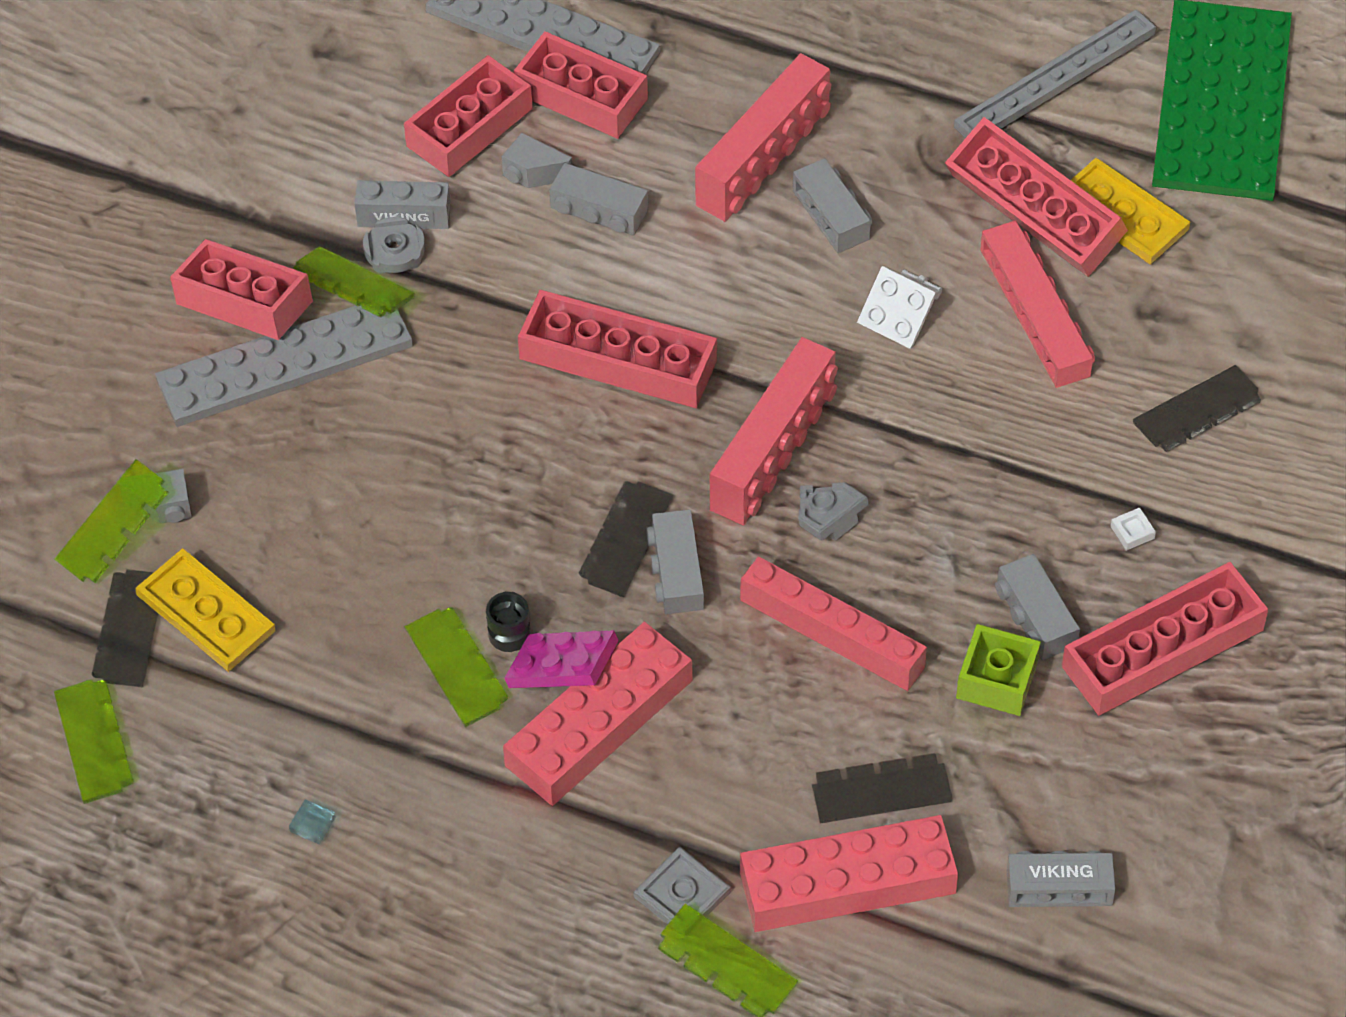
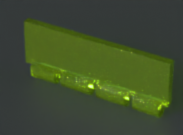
M320 246L296 261V265L293 267L294 270L308 274L310 283L314 282V285L334 295L337 294L338 297L356 306H361L362 309L378 317L384 316L386 312L393 313L415 298L414 292Z
M135 459L54 560L82 582L88 577L96 584L109 568V565L102 558L107 555L112 560H115L130 542L123 535V532L127 529L135 536L151 516L143 509L147 504L156 510L169 494L162 487L165 481L139 460Z
M453 607L447 608L442 612L440 609H437L404 626L464 727L500 710L499 705L507 701L508 695L499 680L494 678V672L484 656L479 653L478 646L468 630L464 629L465 626Z
M90 679L54 691L83 803L86 804L123 792L122 788L133 784L134 779L129 761L126 759L127 754L122 735L118 732L120 728L114 706L110 705L112 699L107 681L93 682Z
M686 903L661 932L660 936L664 939L660 943L658 950L677 963L687 954L689 957L683 967L706 983L716 974L717 977L712 987L733 1002H736L742 993L746 996L740 1006L755 1017H764L768 1011L774 1014L798 984L797 979Z

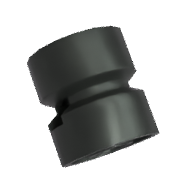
M506 591L496 594L489 600L486 606V619L490 643L496 649L503 652L520 650L527 636L531 634L527 601L515 592Z

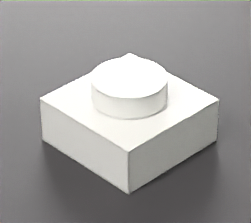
M1140 508L1111 519L1110 527L1126 551L1155 539L1156 531Z

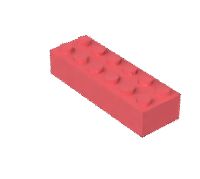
M802 53L795 58L695 167L697 207L724 222L733 213L736 214L740 211L749 195L755 194L759 190L762 181L776 171L779 162L785 156L792 154L796 144L802 137H807L810 134L813 125L819 118H824L828 114L831 107L829 102V92L831 89L830 68Z
M985 117L981 119L945 162L953 177L1012 221L1016 220L1021 228L1087 277L1092 274L1128 231L1120 216Z
M539 290L518 335L520 360L696 409L717 362V338L544 290Z
M801 337L710 472V511L743 526L750 515L754 517L757 514L762 503V497L766 492L770 493L773 490L778 473L781 469L785 470L788 467L793 450L796 446H802L807 436V429L811 423L815 425L818 422L823 405L826 401L830 402L836 393L837 385L834 384L838 366L835 365L836 351Z
M1228 562L1069 643L1064 648L1062 668L1097 715L1100 716L1264 631L1268 608L1234 565Z
M644 621L614 648L595 685L570 686L503 745L505 767L551 806L555 805L693 681L692 659Z
M941 815L740 853V875L754 932L956 894L958 872Z

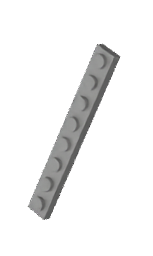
M1136 9L958 117L954 121V128L966 138L981 119L985 117L1001 129L1155 35L1156 27Z

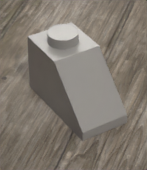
M523 133L518 136L501 156L503 176L509 181L519 183L527 188L553 184L563 164L572 165V157Z
M183 469L119 480L124 503L158 523H174L192 518Z

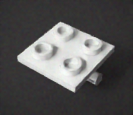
M882 266L857 323L912 349L933 301L940 297L942 288L928 282V278L923 275L918 277L907 270H903L899 274Z

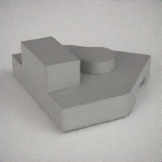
M845 482L832 483V487L814 488L813 485L800 486V509L798 515L800 527L821 541L828 536L836 541L859 523L857 513L869 505L868 499Z

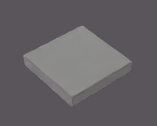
M679 847L634 891V898L685 938L731 893V887Z

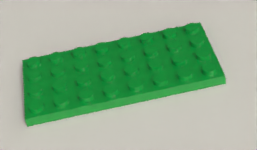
M1174 0L1152 187L1273 201L1292 12Z

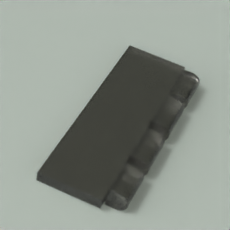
M1234 365L1133 419V423L1155 447L1160 445L1165 452H1169L1186 443V437L1191 440L1212 429V424L1217 426L1238 415V411L1244 412L1259 404L1261 399L1258 394V387Z
M625 481L615 499L616 503L612 505L602 525L603 528L600 529L590 549L591 553L587 555L579 571V575L587 579L589 585L624 598L649 548L646 527L652 526V514L666 512L673 499V494L639 481L637 484Z
M127 569L126 574L121 572L113 573L109 590L111 597L107 599L103 618L104 625L101 627L97 646L99 652L95 655L92 676L103 679L104 683L141 688L144 686L158 613L136 595L135 588L153 572Z
M931 753L911 757L913 768L908 769L906 758L879 762L880 774H875L873 763L846 767L847 779L843 780L840 769L816 772L817 784H812V791L819 823L950 803L953 801L945 764H938L936 754Z

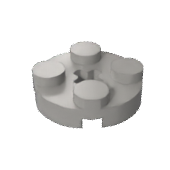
M389 217L377 221L374 224V228L369 233H365L363 248L365 257L375 272L397 273L408 269L413 270L420 266L421 258L425 252V241L420 227L409 224L408 220L402 217ZM393 241L400 245L397 248H389Z

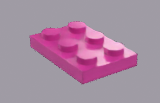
M614 630L529 634L504 679L509 688L595 685L619 640Z

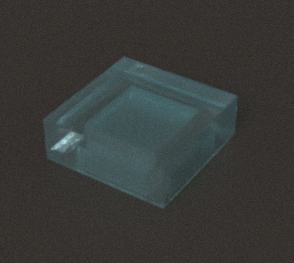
M305 799L291 821L289 830L291 833L320 844L336 818L335 812Z

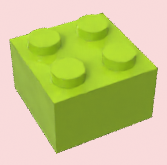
M976 624L958 677L956 699L1021 716L1038 664L1041 641Z

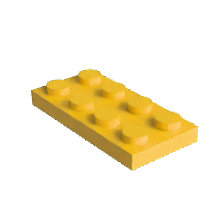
M1098 158L1093 159L1071 179L1073 183L1122 218L1128 231L1118 243L1150 265L1190 228L1189 220Z
M183 548L135 588L136 595L227 672L232 670L275 632V624Z

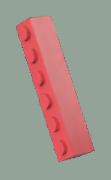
M1016 220L983 230L980 250L1055 387L1058 388L1091 377L1092 363L1095 362L1094 352L1089 345H1085L1078 323L1071 320L1067 303L1057 295L1053 278L1047 276L1043 270L1042 259L1038 253L1033 252L1027 232L1021 230Z
M759 556L741 578L740 601L906 691H909L925 668L927 650L925 645Z

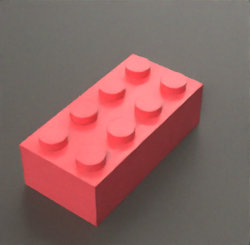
M544 31L514 69V74L531 85L533 102L617 139L648 100L647 75Z
M487 55L404 122L406 147L447 177H450L533 109L531 85Z
M207 239L170 276L177 305L279 340L313 302L308 274Z

